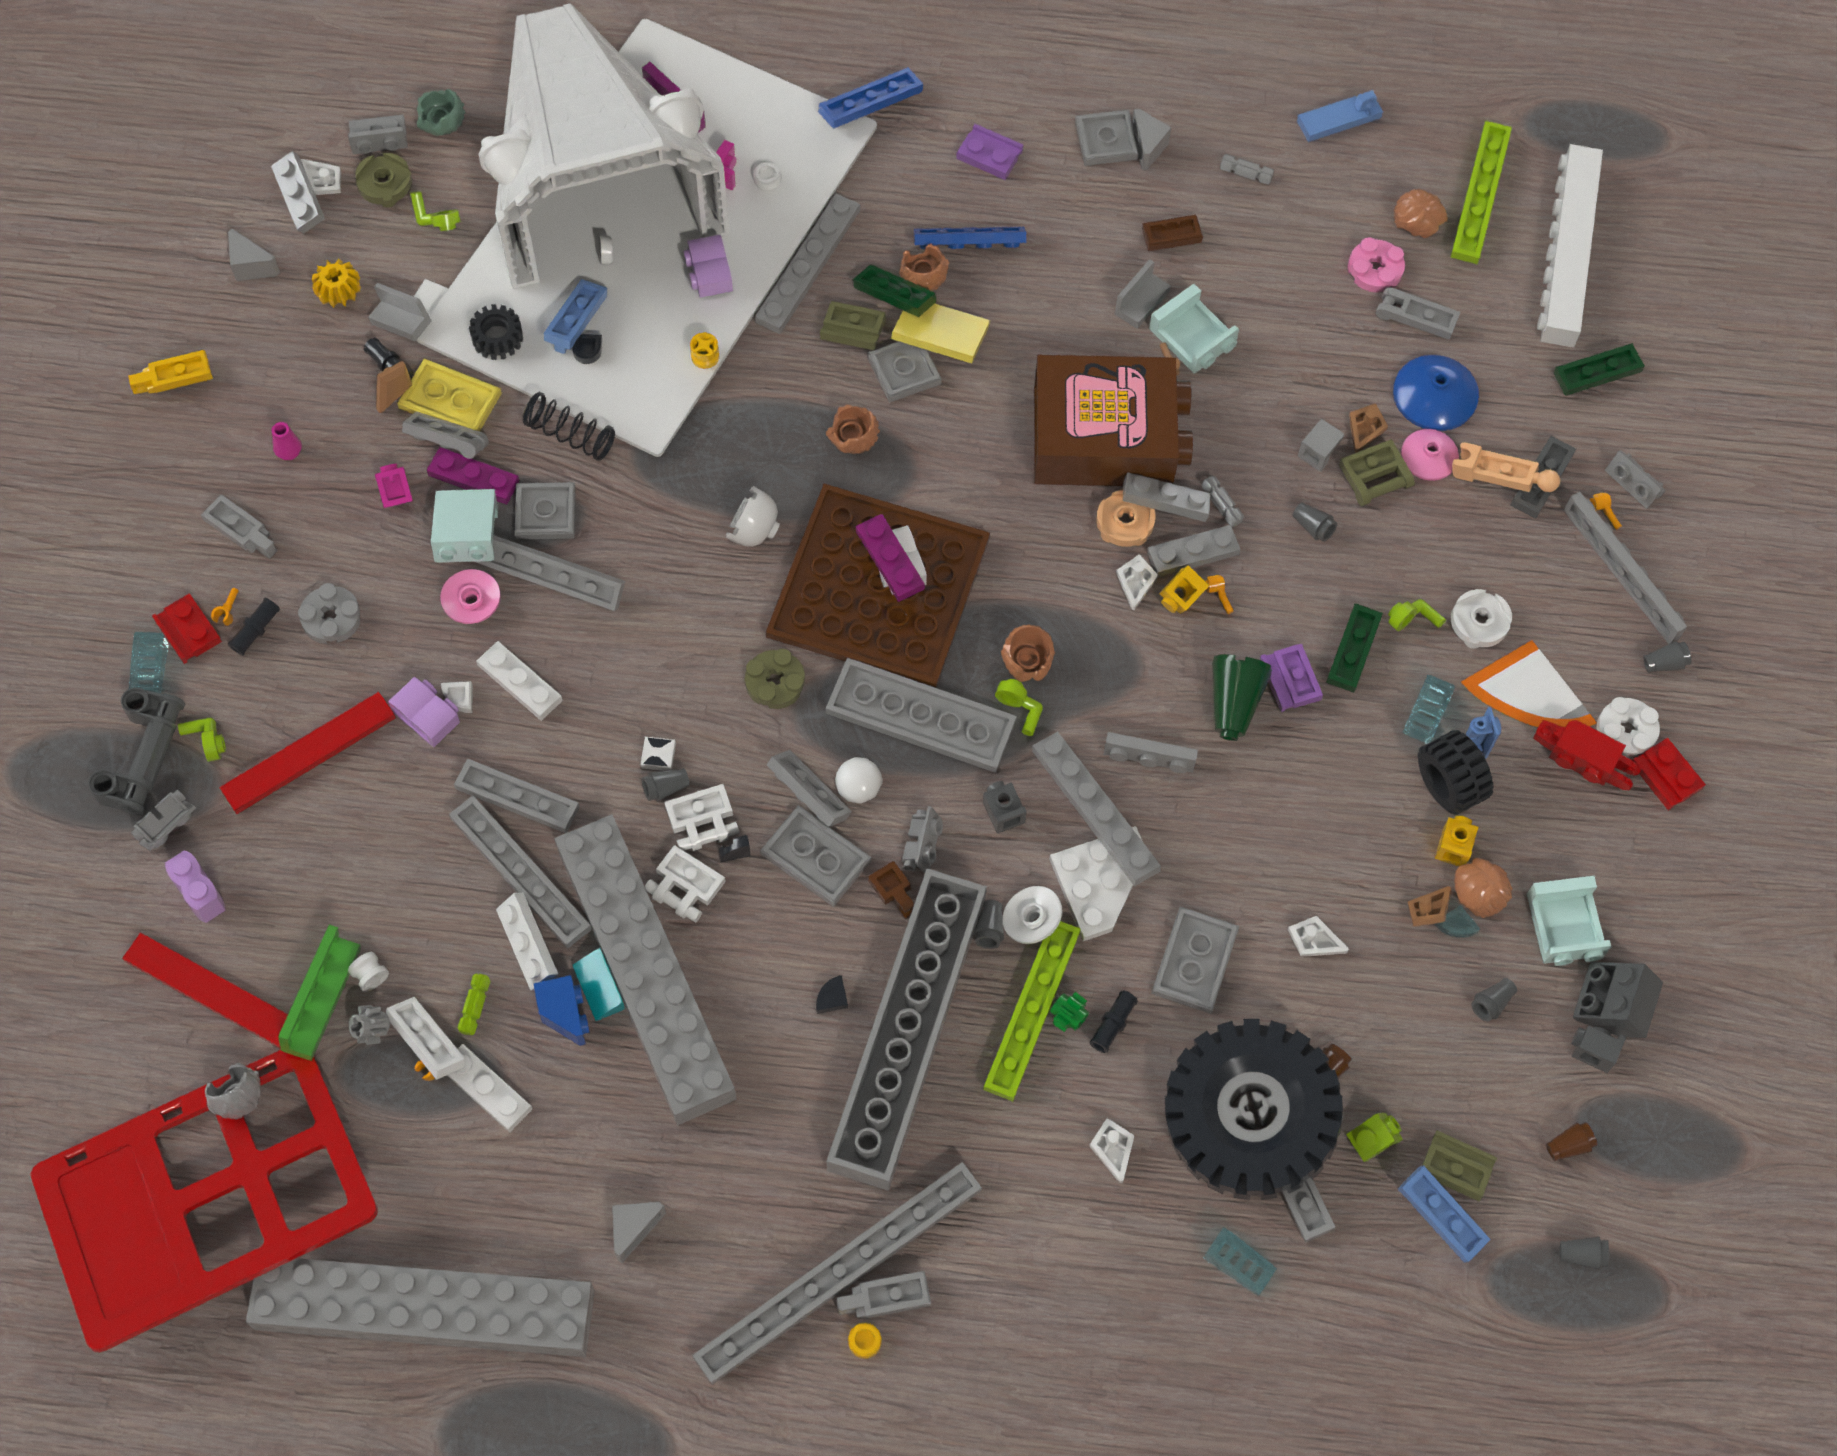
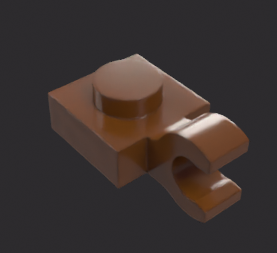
M895 861L890 862L868 876V882L885 905L894 901L905 920L911 916L914 902L906 893L911 889V883Z

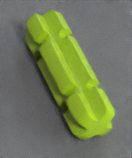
M475 973L472 977L470 984L472 989L468 990L462 1010L464 1017L460 1018L457 1027L459 1032L464 1035L472 1036L475 1034L478 1025L476 1020L480 1019L486 998L484 992L488 991L490 985L489 976Z

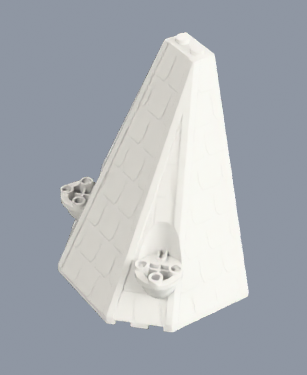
M572 4L517 16L504 134L496 137L488 136L481 141L482 147L479 152L480 165L484 171L491 174L499 182L495 215L513 289L540 282L527 215L533 210L531 204L539 196L545 199L554 191L662 164H669L674 166L681 175L701 237L730 234L724 166L721 157L698 135L704 112L701 99L695 95L694 90L691 88H685L665 96L660 95Z

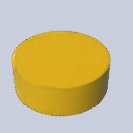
M860 1323L854 1326L848 1336L850 1351L862 1359L871 1358L876 1355L881 1347V1334L879 1330L870 1323Z

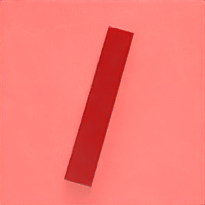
M377 692L219 788L237 815L396 719L395 714L380 692Z
M141 932L122 957L123 961L281 1049L278 1036L288 1016L285 1012Z

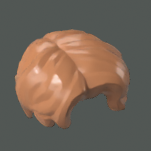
M1414 189L1403 194L1397 201L1394 209L1397 228L1405 229L1415 237L1428 238L1439 230L1438 226L1448 220L1446 209L1439 197L1421 189Z
M928 244L925 251L917 255H912L909 250H906L901 259L899 273L901 278L934 291L944 283L949 261L942 254L939 247Z
M845 405L838 408L833 426L828 428L826 436L840 452L854 455L869 451L875 445L880 430L878 429L879 425L876 417L867 408Z
M1030 624L1014 628L1006 638L1001 651V656L1009 673L1020 682H1025L1032 678L1040 681L1046 677L1055 655L1051 635L1041 627Z
M1474 858L1472 864H1463L1457 868L1454 883L1460 904L1469 908L1475 916L1481 918L1493 916L1507 906V903L1512 898L1511 891L1513 888L1507 873L1500 866L1488 860Z

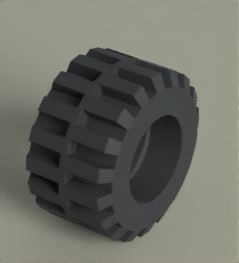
M1452 730L1419 748L1417 757L1423 781L1433 798L1449 813L1458 815L1492 796L1494 785L1488 763L1477 745L1466 734L1461 733L1459 730Z

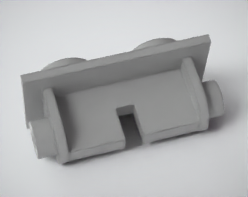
M1619 450L1605 471L1647 509L1656 498H1660L1665 493L1664 484L1662 482L1659 483L1649 473L1643 471L1644 468L1631 458L1632 455L1630 453L1626 455L1623 451Z
M180 791L170 792L155 806L161 816L157 819L149 811L133 826L134 830L131 834L139 841L141 846L151 851L153 848L163 845L168 839V834L176 826L184 825L191 818V812L196 807L185 801L186 798Z
M928 806L927 811L917 810L916 814L912 816L908 836L918 840L917 842L906 841L902 857L903 868L906 870L914 871L916 867H919L925 873L926 869H931V865L935 862V848L938 836L941 835L943 830V823L941 817L931 806Z

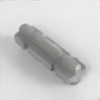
M1229 154L1223 156L1220 164L1221 170L1227 172L1233 170L1235 171L1234 174L1252 180L1258 178L1259 182L1264 184H1270L1274 174L1272 168L1266 166L1260 168V164L1241 158L1235 160V156Z
M1213 475L1203 480L1202 488L1205 492L1211 494L1210 499L1223 516H1227L1225 518L1227 523L1231 527L1240 524L1243 521L1244 515L1239 508L1234 507L1236 505L1224 487L1219 486L1221 484L1219 480Z

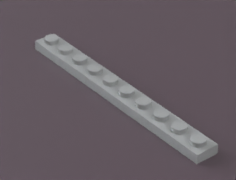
M961 1162L692 1355L711 1385H713L982 1191V1187L965 1164Z

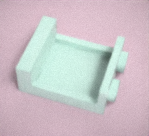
M1192 284L1152 313L1149 329L1162 342H1165L1167 347L1195 374L1202 368L1207 369L1223 352L1227 354L1237 345L1239 329L1235 325L1228 329L1200 301L1201 290L1195 284Z
M495 489L436 491L431 534V546L435 562H480L494 560V520L498 518Z
M1594 876L1533 883L1527 892L1543 964L1554 963L1555 966H1563L1577 959L1594 962L1603 959L1612 947L1610 940H1604L1594 902L1593 892L1597 888Z

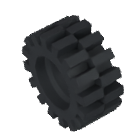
M491 304V310L484 306L482 307V314L479 311L474 313L475 319L471 318L469 331L473 346H475L478 354L481 352L484 358H487L490 354L491 360H497V355H501V360L506 359V353L512 356L515 354L514 348L520 349V342H523L522 326L519 316L514 313L513 309L510 308L507 311L505 305H501L500 309H497L496 304ZM502 326L507 329L506 334L499 338H490L485 335L486 331L492 327Z

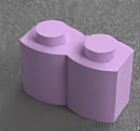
M721 235L688 240V250H684L686 266H692L693 272L689 273L692 290L698 289L700 298L732 292V277Z
M413 677L388 703L396 716L411 727L427 743L435 747L460 723L457 714L459 710L449 699L442 700L436 696L437 690L427 680L421 682L416 677Z
M184 850L165 862L168 876L183 895L197 918L207 923L225 911V904L221 895L191 853Z

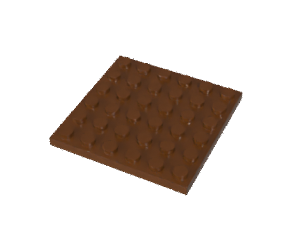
M824 483L765 632L766 638L845 662L847 658L937 688L990 540V532ZM880 514H883L892 530L904 526L910 528L927 574L925 589L898 602L894 594L892 595L889 586H883L878 567L856 533L857 525Z

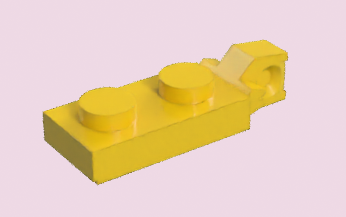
M205 350L148 363V367L142 369L143 372L128 376L134 394L145 392L158 393L213 379Z

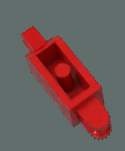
M1542 720L1533 736L1534 740L1551 751L1548 758L1554 760L1562 768L1571 769L1581 774L1591 783H1598L1604 786L1607 782L1619 789L1629 791L1633 786L1632 780L1615 771L1614 768L1633 776L1639 775L1641 771L1638 763L1622 755L1626 747L1625 744L1578 720L1569 721L1565 727Z

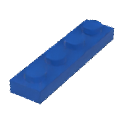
M907 67L820 103L818 112L834 129L923 91V83Z
M1024 226L914 229L915 245H920L921 249H926L928 244L933 246L948 245V248L961 249L964 248V244H975L977 248H991L992 244L1003 243V247L1015 248L1019 247L1020 243H1026V229Z

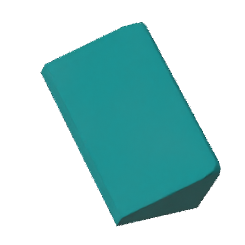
M601 948L592 951L572 965L595 1021L625 1010L623 1000Z

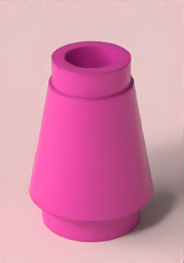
M278 422L273 425L272 443L274 454L283 460L295 459L302 448L301 440L286 423Z

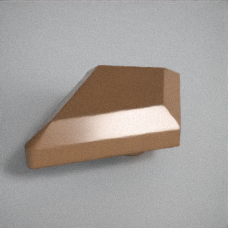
M403 361L392 367H387L383 372L377 374L376 410L379 413L386 410L412 386L408 370Z
M1376 403L1352 411L1349 414L1354 452L1357 453L1388 428Z
M1450 886L1408 901L1413 927L1445 922L1451 897Z

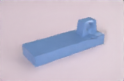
M1370 90L1363 94L1360 93L1358 96L1299 114L1297 123L1307 141L1310 142L1380 119L1383 110L1377 102L1374 91Z
M581 279L545 330L544 341L554 344L555 351L566 354L567 349L570 350L573 347L575 341L607 297V288Z
M1425 1166L1418 1167L1398 1188L1402 1195L1409 1200L1412 1206L1464 1263L1470 1262L1491 1240Z

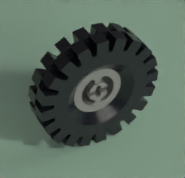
M1243 1019V1025L1234 1026L1233 1022L1229 1021L1217 1025V1032L1211 1035L1208 1031H1205L1194 1039V1047L1191 1050L1185 1048L1176 1060L1177 1068L1175 1071L1171 1070L1166 1085L1165 1116L1168 1133L1179 1159H1183L1186 1163L1187 1170L1197 1180L1204 1179L1209 1188L1221 1194L1224 1191L1231 1192L1233 1197L1237 1199L1250 1200V1196H1261V1200L1278 1198L1279 1192L1287 1190L1289 1194L1302 1188L1303 1182L1309 1177L1313 1180L1323 1170L1325 1161L1331 1159L1341 1132L1343 1116L1340 1083L1335 1069L1331 1070L1329 1067L1328 1057L1320 1047L1314 1049L1310 1045V1038L1300 1031L1296 1030L1292 1034L1287 1031V1025L1272 1020L1269 1026L1260 1025V1019ZM1247 1091L1265 1093L1269 1096L1268 1098H1265L1260 1093L1252 1092L1254 1107L1256 1110H1259L1260 1124L1263 1126L1267 1122L1270 1113H1276V1118L1269 1126L1261 1130L1242 1128L1238 1123H1243L1246 1127L1254 1129L1255 1119L1253 1113L1249 1111L1246 1094L1240 1099L1237 1108L1231 1107L1237 1096Z

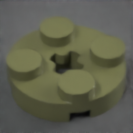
M383 153V156L374 158V155L365 158L358 165L355 172L356 185L360 195L368 202L381 204L386 208L394 206L397 201L401 200L409 192L413 183L406 161L392 153ZM386 175L389 176L388 181L379 182V177L384 178L386 177Z
M787 649L765 651L747 663L745 686L748 695L757 704L760 702L771 709H782L798 700L805 685V672L800 661ZM772 674L782 676L778 685H775L773 681L767 682V679Z

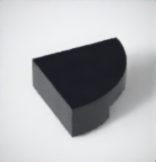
M743 835L734 838L733 844L728 847L722 845L718 851L720 863L751 857L748 836Z
M842 975L830 979L819 991L816 1001L817 1014L848 1008Z

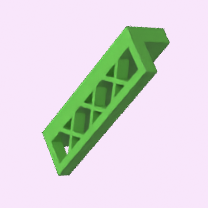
M328 925L278 1036L281 1051L310 1061L314 1057L350 975L348 968L357 959L361 950L360 944L339 938V931L336 926Z

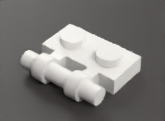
M723 784L664 802L674 834L684 830L687 831L688 837L677 840L678 847L683 851L688 849L696 851L702 849L704 844L717 840L721 843L729 840L728 837L739 834L736 822L724 825L722 818L733 815ZM713 822L714 829L697 833V826Z
M674 845L656 868L657 874L664 878L659 885L650 879L646 883L645 889L653 895L652 899L660 904L666 903L675 909V913L683 919L687 917L697 922L702 912L693 907L695 902L699 900L708 906L726 880L724 876ZM674 885L687 892L683 899L670 892Z

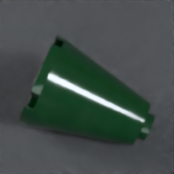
M1220 654L1214 656L1212 662L1215 731L1220 733V738L1237 741L1238 737L1245 736L1272 675V666L1251 657H1246L1244 661L1235 660L1236 655Z

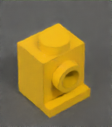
M1187 565L1159 593L1164 598L1161 603L1170 612L1175 613L1178 611L1181 614L1187 611L1209 585ZM1176 588L1183 591V598H1180L1175 593Z
M1455 816L1454 819L1449 817L1444 825L1434 859L1456 866L1467 864L1472 854V848L1479 827L1472 825V820L1465 816Z

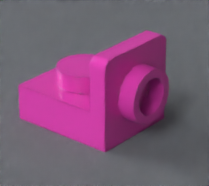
M724 140L716 153L721 157L724 166L725 186L727 189L733 190L736 186L733 168L735 167L737 157H735L734 144Z
M397 464L380 467V473H376L375 477L384 509L413 502L404 467L398 468Z

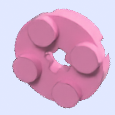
M1370 237L1365 238L1361 241V244L1353 249L1348 262L1349 274L1351 271L1354 282L1360 288L1370 292H1383L1385 288L1391 286L1393 288L1401 281L1405 270L1404 252L1400 247L1394 246L1387 241ZM1372 262H1378L1383 267H1379L1378 270L1373 269Z

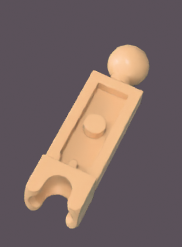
M1465 442L1460 444L1461 460L1455 459L1452 464L1453 476L1473 482L1475 479L1530 492L1533 483L1538 484L1540 490L1544 492L1555 491L1560 485V477L1556 471L1547 469L1538 473V462L1482 450L1481 446Z

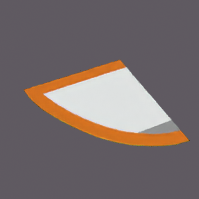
M1532 640L1461 681L1483 703L1531 726L1538 727L1542 720L1563 727L1573 720H1578L1588 726L1597 724Z

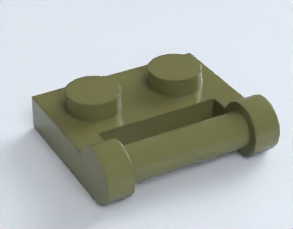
M1392 439L1341 458L1339 466L1354 490L1356 500L1360 506L1371 503V499L1402 487L1408 489L1415 485L1414 477ZM1394 471L1398 475L1394 479L1368 489L1364 484Z

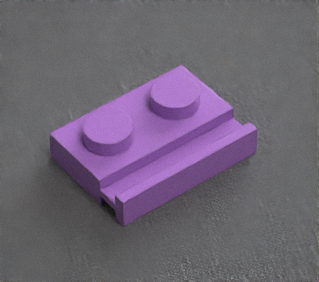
M974 124L973 130L967 135L957 151V159L1006 180L1017 162L1018 156L1023 152V144Z
M1302 643L1274 651L1273 654L1267 656L1265 654L1261 655L1260 660L1272 666L1269 685L1281 712L1291 707L1297 708L1322 700L1323 693Z

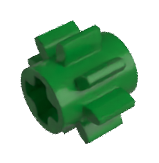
M1077 992L1072 996L1063 993L1050 1010L1055 1015L1052 1024L1063 1032L1067 1028L1077 1031L1090 1013L1085 1009L1087 1000Z

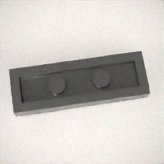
M1550 436L1535 461L1539 463L1538 473L1551 469L1556 471L1559 477H1561L1572 459L1576 448ZM1533 483L1530 492L1518 490L1510 506L1536 519L1552 492H1544L1540 490L1538 484Z

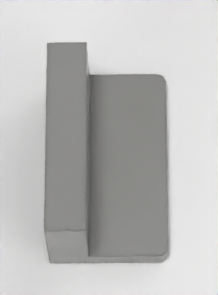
M1150 259L1117 297L1115 315L1136 329L1141 326L1167 296L1171 285L1153 274L1155 262Z
M377 283L374 289L381 302L368 317L370 322L374 326L416 342L432 321L421 300Z

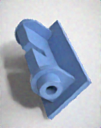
M1491 707L1487 708L1484 716L1474 718L1470 723L1466 735L1477 745L1485 759H1487L1501 734V724L1498 717H1494Z

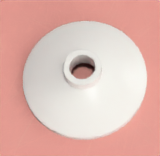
M1032 886L1019 891L1009 900L1004 909L1003 926L1006 933L1016 942L1023 944H1033L1044 940L1055 931L1062 917L1061 901L1052 890L1042 886Z

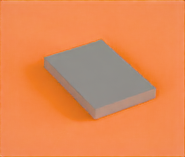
M799 805L760 850V854L833 907L871 862V856Z
M1180 906L1151 994L1211 1014L1239 926Z

